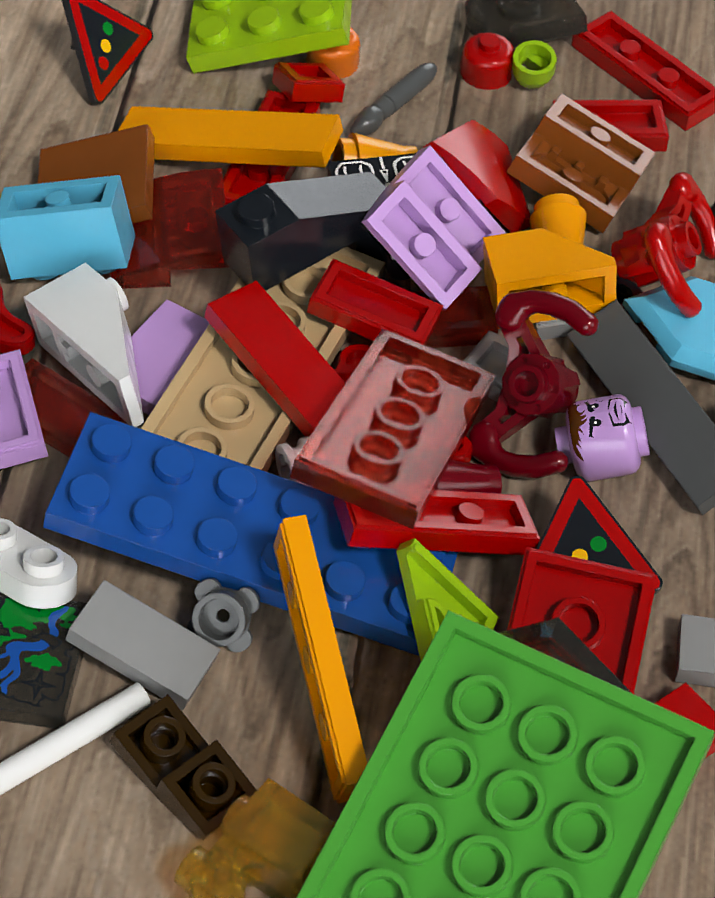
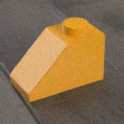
M543 228L483 237L484 281L494 316L499 302L505 295L511 292L531 289L561 294L579 302L592 314L599 312L616 300L617 265L614 257ZM539 313L529 317L532 323L557 320V318Z

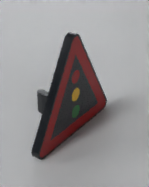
M61 0L72 37L70 48L76 51L89 101L93 105L102 104L152 41L153 32L151 28L100 0Z
M582 476L571 477L537 549L658 575ZM659 575L654 594L659 593L663 585Z

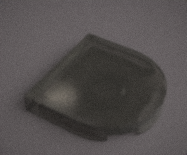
M467 0L465 3L466 24L473 36L478 33L487 32L499 34L506 37L514 48L530 40L546 43L587 31V15L576 0Z

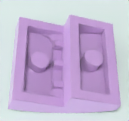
M430 145L420 149L381 193L362 220L365 227L429 299L444 305L442 311L452 304L482 270L479 263L484 259L483 237L506 234L502 227Z

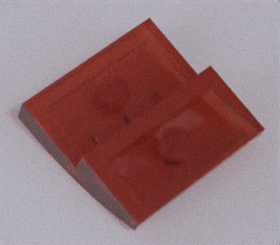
M222 168L180 172L153 179L152 219L132 223L136 236L128 267L111 272V277L117 281L122 289L171 287V270L230 268L223 260L215 214L217 209L226 205Z

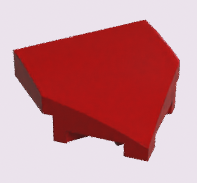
M472 119L423 147L425 148L430 145L476 199H481L485 207L511 233L523 231L530 227L529 219L531 215L520 182L507 173L513 162L509 148L485 126Z

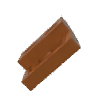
M561 94L546 112L533 135L518 152L507 173L544 197L556 193L574 196L587 213L586 223L599 232L604 233L656 153L564 94Z

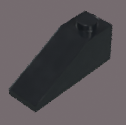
M372 172L266 183L215 211L223 260L245 285L257 280L266 291L370 234L371 232L365 227L362 220L386 186Z

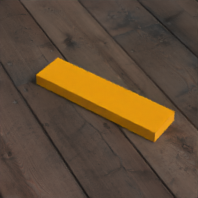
M132 106L118 129L119 131L148 124L155 138L154 159L320 168H326L343 132L339 114Z
M300 515L283 518L279 524L273 548L333 799H337V803L347 802L367 765V759L307 516Z

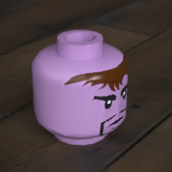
M620 394L582 400L570 404L566 411V426L555 428L557 449L566 454L568 464L573 463L576 474L582 476L587 482L636 473L641 464V457L650 455L642 407H631L628 399Z

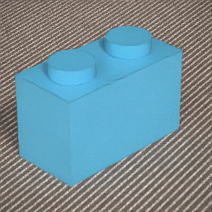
M120 175L4 187L0 197V245L11 280L25 278L49 280L59 275H64L83 263H87L100 275L128 267L136 235Z

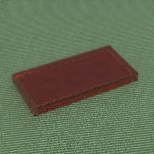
M382 329L295 458L290 478L413 529L490 394L496 375L406 337Z

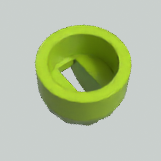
M538 40L521 43L513 53L512 71L517 82L529 89H539L549 83L556 68L557 57L554 49L547 43Z

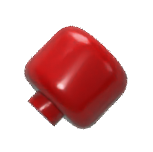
M478 33L471 36L464 43L460 64L462 79L467 84L483 90H495L506 86L513 76L512 62L515 49L512 43L506 37L495 33Z

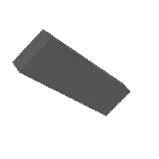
M614 300L594 314L599 320V327L595 334L582 336L573 329L567 336L611 395H623L628 399L631 407H642L648 444L700 513L704 515L715 507V424L620 303Z

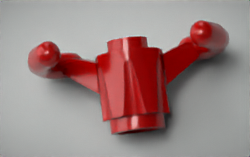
M680 172L672 176L655 213L644 225L623 232V238L614 241L611 246V255L615 259L619 277L630 280L635 284L637 283L640 288L660 281L672 303L688 318L699 314L702 303L691 290L681 273L695 267L696 256L701 254L702 248L706 257L715 259V217L693 177L686 172ZM689 216H691L694 225L688 221Z

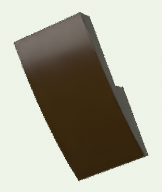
M169 694L115 731L109 741L149 790L202 840H205L261 796L218 740L208 745Z

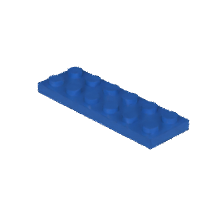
M93 412L89 413L45 512L43 528L198 581L214 578L223 587L235 590L250 587L257 592L260 602L288 611L273 545L279 524L283 518L306 515L334 627L419 656L397 557V549L348 546L333 503L335 495ZM428 550L446 568L453 572L458 552Z

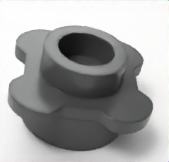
M207 578L201 581L194 591L198 603L194 607L192 619L188 622L187 629L216 647L227 646L232 652L246 650L253 641V635L249 627L252 614L260 607L259 595L250 587H243L239 590L223 587L214 578ZM221 609L227 610L230 615L229 620H220L218 611Z

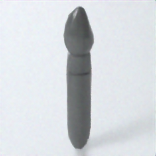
M431 62L424 63L409 72L382 94L371 106H366L357 115L350 128V133L369 135L377 131L382 125L383 120L393 115V113L398 111L431 83L436 76L437 66Z

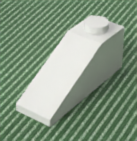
M83 263L24 296L23 298L39 344L129 425L137 427L144 423L132 338L124 311L129 308V304L124 291L117 281L112 277L105 279L87 263Z

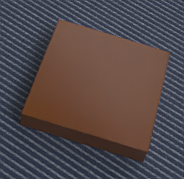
M145 124L40 149L38 184L120 175L132 223L152 219L155 143L153 133L149 125Z

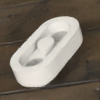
M0 518V592L24 606L37 609L56 608L70 602L77 592L78 567L76 561L67 553L15 525L12 521Z

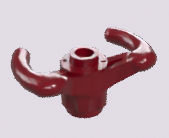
M533 289L511 292L501 299L495 312L496 325L502 330L509 346L506 371L502 377V389L495 410L488 414L481 422L474 424L469 431L468 439L472 442V457L483 465L495 464L499 468L500 473L514 478H542L562 473L568 466V457L559 450L537 455H524L508 452L501 444L537 417L550 419L556 413H566L567 408L575 402L578 396L580 380L577 372L566 367L563 359L550 356L529 317L535 313L550 315L566 322L582 336L595 334L599 327V320L579 302L556 292Z

